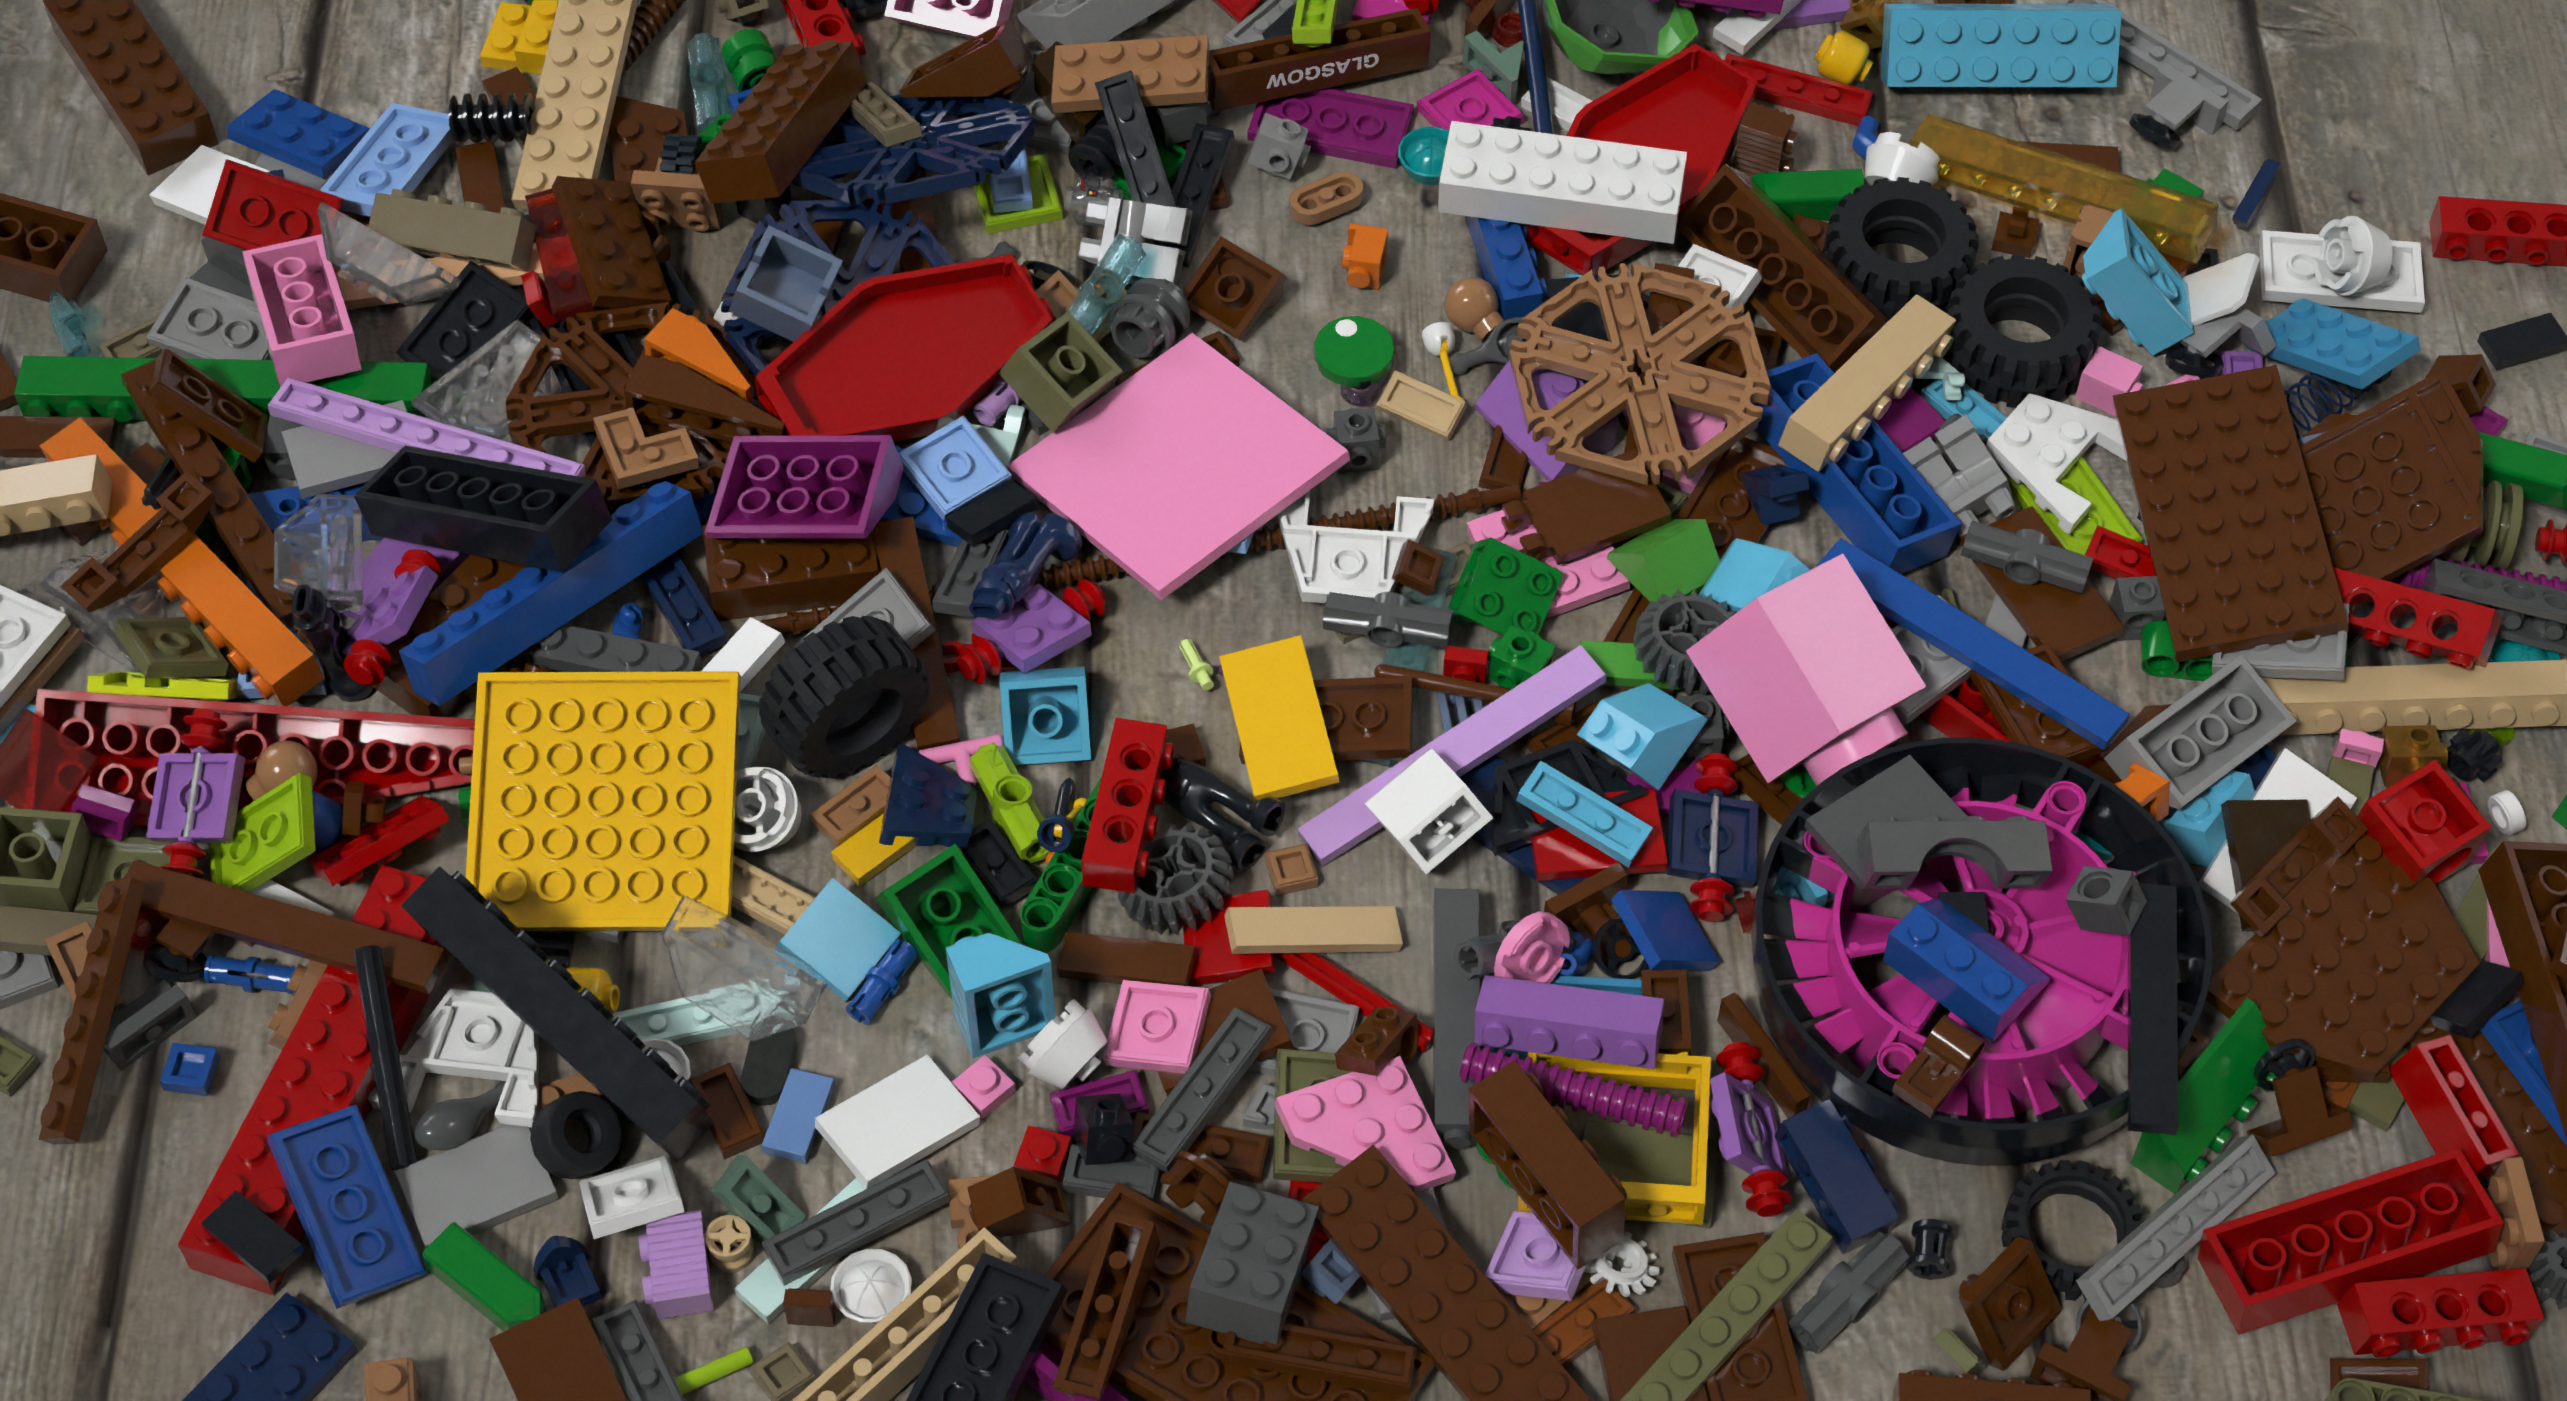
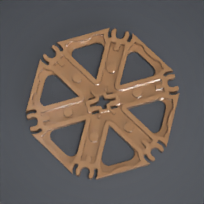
M1625 263L1619 264V276L1615 278L1606 275L1604 266L1599 267L1597 282L1591 269L1522 318V323L1517 327V337L1528 341L1512 340L1509 360L1527 432L1529 434L1533 430L1532 440L1535 442L1546 436L1552 437L1553 439L1547 442V453L1549 455L1555 454V460L1648 485V474L1645 470L1650 471L1651 481L1656 485L1660 483V471L1663 469L1671 470L1675 481H1680L1683 465L1687 471L1688 479L1758 427L1759 421L1762 420L1763 408L1752 403L1768 404L1771 385L1750 313L1748 311L1743 315L1744 305L1742 303L1732 309L1725 308L1729 303L1730 293L1727 290L1721 292V286L1635 263H1631L1630 272L1632 276H1628L1629 271ZM1647 292H1656L1688 301L1693 304V307L1652 336L1641 296ZM1592 302L1600 309L1608 341L1560 329L1552 325L1581 303ZM1729 339L1738 344L1747 375L1745 378L1693 365L1690 362L1717 342ZM1635 359L1638 367L1641 368L1642 372H1645L1643 385L1637 373L1633 372ZM1548 369L1588 380V382L1551 409L1543 410L1538 405L1531 376L1536 370ZM1670 403L1720 416L1726 420L1728 425L1726 429L1700 448L1687 450L1681 444ZM1627 409L1638 450L1636 458L1630 461H1623L1588 451L1583 447L1582 442L1586 437Z

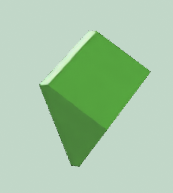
M1671 519L1670 523L1645 532L1609 552L1607 555V559L1649 602H1657L1662 593L1672 598L1677 590L1681 591L1685 596H1689L1694 589L1698 593L1702 590L1720 562L1706 519Z

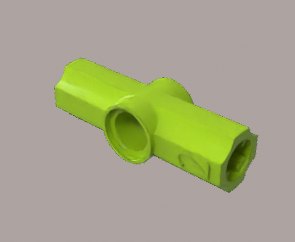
M995 743L981 746L974 755L970 756L969 766L992 806L993 822L999 828L1005 830L1021 860H1028L1030 863L1045 859L1050 851L1041 846L1037 837L1038 828L1044 821V818L1032 798L1033 788L1030 781L1019 775L1004 746H997Z

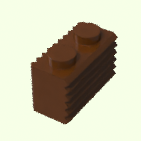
M1756 102L1750 103L1738 129L1733 168L1745 173L1749 178L1758 173L1791 172L1795 159L1788 156L1789 154L1792 155L1799 137V132L1793 131L1794 115H1787L1785 111L1780 113L1778 109L1772 110L1771 107L1765 108L1763 104L1757 105Z

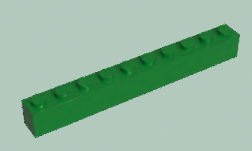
M23 356L14 395L23 416L115 418L116 422L146 421L124 387L121 374L157 358ZM184 359L270 417L268 404L280 389L272 360ZM360 362L362 370L346 373L342 376H333L307 382L380 405L403 400L407 413L429 419L434 386L427 363Z

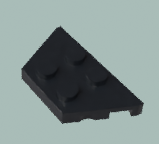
M1575 739L1497 765L1494 775L1492 852L1494 856L1532 843V838L1560 828V826L1550 820L1536 824L1528 807L1516 801L1519 791L1540 760L1616 806L1645 797L1647 792L1641 785L1637 784L1633 787L1616 775L1617 769L1604 759L1594 757L1588 748ZM1629 791L1609 799L1604 794L1606 792Z

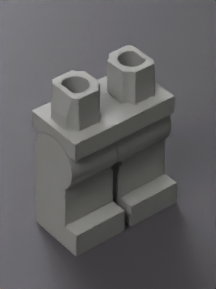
M1112 197L1109 198V201H1089L1086 222L1104 225L1102 241L1083 237L1079 258L1097 264L1099 269L1139 278L1166 279L1179 286L1185 251L1172 247L1148 244L1146 240L1186 246L1193 211L1186 208L1162 206Z
M1967 414L1935 433L1940 450L1956 473L1953 474L1931 437L1902 453L1962 523L1957 533L1960 539H1962L1963 535L1967 534L1972 520L1979 522L1976 517L1988 509L1997 521L2017 513L2007 478L1985 447Z

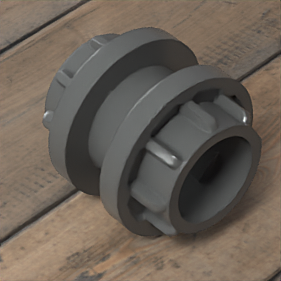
M1143 278L1135 282L1126 295L1120 298L1110 311V330L1116 345L1123 352L1134 358L1153 359L1170 349L1174 341L1180 338L1187 330L1190 323V308L1183 291L1166 279Z

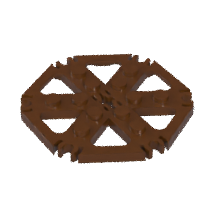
M670 302L576 313V319L570 316L566 318L568 333H560L554 327L549 328L550 339L543 333L505 401L507 420L519 419V421L508 422L511 442L547 453L541 446L547 438L594 432L593 418L625 410L624 389L634 368L606 343L601 336L608 332L648 328L652 330L670 311ZM676 303L672 306V308L681 312V304ZM695 309L692 316L701 321L700 310ZM706 312L702 323L707 325L749 383L751 404L765 412L754 394L756 376L726 339L727 332H724V328ZM558 363L569 366L591 388V390L534 397V393L548 368ZM638 419L642 424L641 428L645 438L676 430V428ZM687 431L698 456L699 468L679 473L681 479L674 485L690 491L693 499L705 498L704 492L710 495L714 493V482L711 478L722 477L729 451H720L703 435ZM597 436L582 463L586 471L584 478L595 479L605 503H607L608 510H617L620 506L629 504L647 493L648 489H618Z

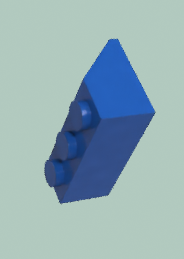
M1941 897L1918 903L1888 935L1883 957L1885 963L1992 1043L2050 980L2047 975Z

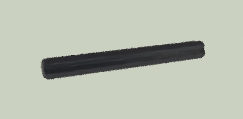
M368 945L355 949L353 954L389 1165L392 1170L407 1168L408 1165L418 1161L382 951L378 945Z

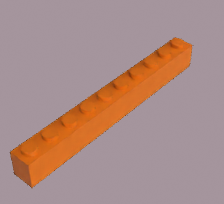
M81 417L40 445L48 460L47 462L93 454L98 455L113 483L108 518L95 520L94 522L101 530L109 527L113 531L110 536L118 547L125 543L161 510H154L151 505L144 506L141 499L144 496V489L147 485ZM195 533L180 551L155 574L159 579L156 583L163 594L171 602L178 599L182 603L179 606L181 611L194 626L200 622L204 625L205 629L203 632L217 650L225 647L230 652L227 654L229 661L241 675L249 672L254 677L251 679V682L265 700L273 697L281 706H289L325 679L311 651L300 642Z

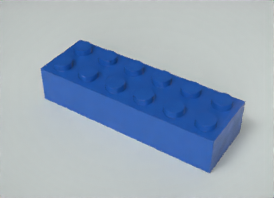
M1818 353L1768 370L1767 374L1771 385L1768 404L1752 403L1763 408L1762 420L1759 421L1757 429L1790 468L1807 473L1810 488L1808 491L1851 543L1899 574L1947 556L1962 523L1874 419L1871 420L1870 426L1859 441L1852 439L1849 442L1847 450L1839 461L1835 463L1830 460L1819 472L1778 446L1789 417L1834 374Z

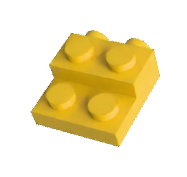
M533 0L532 5L501 2L480 54L482 67L510 70L517 67L520 72L541 75L559 0Z

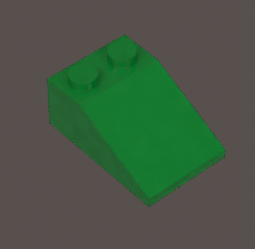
M956 844L875 897L892 925L901 932V938L917 950L919 954L918 959L951 999L946 947L954 945L964 937H977L986 933L1022 944Z

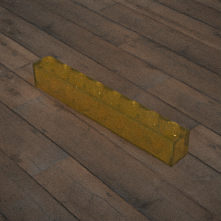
M1928 113L1908 143L1918 148L1920 142H1922L1939 156L1940 161L1937 165L1939 167L1937 172L1939 176L1938 181L2075 225L2084 205L2089 204L2111 212L2122 208L2159 252L2194 263H2198L2217 231V203L2133 178L2130 175L2098 167L2091 163L2066 157L2056 152L2034 147L2021 141L2002 137L1986 130L1967 126L1951 119Z

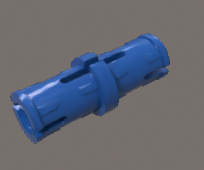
M896 939L877 967H871L865 976L866 982L846 1007L847 1013L857 1022L869 1025L887 998L893 997L899 990L900 986L898 983L919 956L917 950L908 942L904 941L902 943L901 939Z
M210 955L205 964L204 979L206 983L240 986L245 992L255 993L257 989L292 994L293 991L286 988L296 966L290 967L262 963L259 957L250 956L247 960ZM236 971L268 975V978L240 975Z

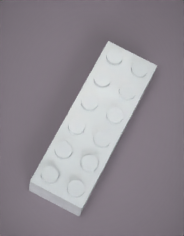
M1451 121L1439 181L1438 212L1674 244L1687 152Z

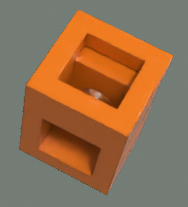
M1349 223L1348 245H1345L1342 258V268L1348 269V285L1356 288L1379 290L1387 258L1388 229Z
M2134 762L2129 766V776L2114 785L2135 799L2159 822L2168 815L2169 780Z

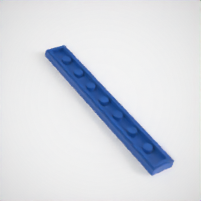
M1840 538L1817 564L1819 566L1844 554L1882 615L2099 748L2105 750L2128 722L2130 713L1844 539Z

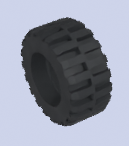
M1898 177L1896 181H1888V178L1875 180L1872 186L1866 183L1855 188L1853 194L1850 192L1839 201L1838 207L1833 209L1829 218L1823 253L1890 320L1916 294L1946 313L1952 291L1955 290L1956 283L1963 275L1969 274L1970 269L1975 265L1979 236L1975 232L1976 225L1973 218L1969 214L1966 215L1967 209L1958 199L1952 201V195L1941 187L1939 190L1931 188V183L1922 180L1919 183L1909 182V178ZM1883 243L1906 244L1924 253L1928 259L1913 263L1896 262L1882 257L1871 247Z
M2012 255L2011 259L2005 260L2003 256L1990 259L1988 265L1980 263L1970 269L1969 274L1963 275L1956 283L1946 312L1956 319L1950 334L1954 341L1943 357L1959 373L1964 374L1965 383L1976 392L1983 394L1985 400L1994 404L1997 400L2005 402L2006 407L2017 408L2029 393L2059 401L2064 398V394L2069 395L2078 388L2081 374L2095 353L2101 332L2102 316L2101 310L2096 305L2097 299L2088 289L2085 290V284L2078 275L2071 276L2068 274L2067 267L2059 263L2055 266L2046 263V258L2038 256L2035 257V260L2025 259V255ZM2005 320L2027 322L2042 329L2050 336V339L2041 342L2016 341L1999 333L1991 324Z
M863 615L861 618L855 616L843 618L841 623L833 621L824 625L823 630L816 634L812 632L803 638L804 642L797 648L792 647L785 654V660L781 664H776L770 673V681L765 682L762 688V698L759 701L761 724L791 764L805 775L829 779L836 778L840 773L843 775L854 773L856 768L862 765L867 767L876 761V757L882 753L887 754L895 747L893 744L900 738L904 739L911 731V724L914 721H918L922 715V705L927 704L930 685L926 666L889 622Z

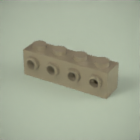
M392 189L391 195L376 192L366 235L367 240L383 248L464 262L472 260L476 264L527 272L537 226L524 219V212L506 207H501L500 213L488 211V206L470 201H465L463 207L451 205L452 200L435 195H428L427 201L415 199L416 194L399 189Z

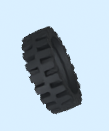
M2059 1160L2056 1168L2049 1162L2041 1165L2038 1172L2035 1169L2028 1172L2024 1180H2020L2015 1186L2008 1200L2001 1230H2003L2001 1237L2003 1247H2008L2017 1236L2032 1241L2056 1297L2059 1291L2065 1292V1300L2076 1301L2078 1295L2083 1294L2076 1280L2092 1266L2066 1265L2048 1257L2038 1248L2028 1232V1215L2031 1208L2042 1198L2055 1194L2080 1196L2096 1203L2110 1216L2116 1228L2117 1244L2144 1222L2140 1221L2142 1216L2140 1205H2133L2134 1194L2129 1188L2124 1191L2121 1190L2123 1181L2116 1175L2110 1180L2106 1179L2107 1170L2100 1166H2097L2095 1172L2088 1171L2089 1162L2078 1161L2076 1167L2072 1168L2070 1160Z

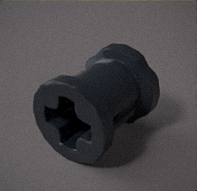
M1935 1219L1916 1221L1913 1223L1911 1231L1912 1236L1915 1238L1914 1256L1909 1259L1908 1270L1914 1276L1922 1279L1946 1278L1949 1276L1951 1267L1946 1259L1948 1242L1952 1241L1954 1234L1952 1226Z

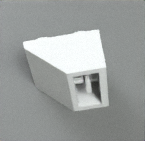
M1431 747L1364 803L1415 866L1425 874L1429 873L1493 819L1467 785Z

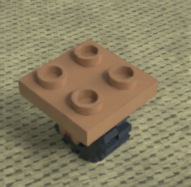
M667 134L666 140L663 143L664 150L661 152V157L658 158L655 172L633 170L631 186L639 211H646L657 216L660 229L671 226L689 228L699 232L708 229L720 230L723 218L719 203L710 204L694 163L704 149L702 137Z

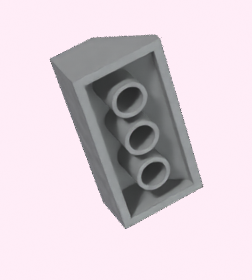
M1040 0L1017 15L1019 21L1048 50L1056 41L1063 45L1118 41L1121 38L1120 34L1125 30L1142 26L1148 21L1147 17L1151 14L1173 7L1174 0Z
M2241 654L2124 739L2104 759L2121 780L2129 776V766L2134 762L2169 780V806L2179 810L2291 727L2297 720Z

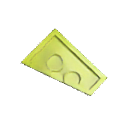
M112 671L88 675L87 692L158 696L178 699L200 698V700L227 702L229 699L240 697L237 691L238 680L207 677L145 678L142 672Z

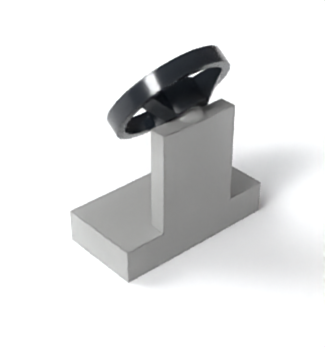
M2166 62L2156 72L2150 95L2153 99L2144 108V111L2149 115L2145 116L2135 113L2130 118L2129 124L2148 139L2166 147L2176 148L2181 139L2173 130H2176L2186 120H2189L2213 135L2222 126L2229 101Z
M2240 306L2232 313L2193 326L2194 333L2180 340L2181 344L2186 347L2168 350L2166 352L2165 364L2180 373L2194 376H2211L2221 371L2223 363L2222 358L2213 353V351L2230 336L2264 356L2277 345L2264 319L2245 307ZM2176 357L2182 359V362H2184L2185 364L2179 363L2172 358ZM2206 361H2211L2215 364L2210 367H2201L2206 364Z

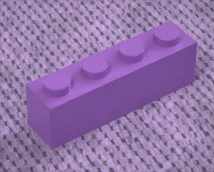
M1484 975L1475 1009L1474 1043L1480 1046L1655 1069L1663 1033L1664 999Z

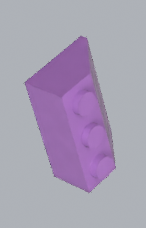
M1509 360L1476 402L1475 409L1494 428L1499 424L1503 429L1502 436L1520 454L1523 450L1527 454L1528 462L1548 482L1579 470L1582 467L1555 460V454L1549 455L1547 453V442L1553 439L1552 437L1546 436L1535 442L1532 440L1533 430L1528 434ZM1548 369L1536 370L1531 376L1538 405L1543 410L1551 409L1584 385L1577 377ZM1615 416L1586 437L1582 442L1583 447L1588 451L1601 455L1613 449L1619 417Z

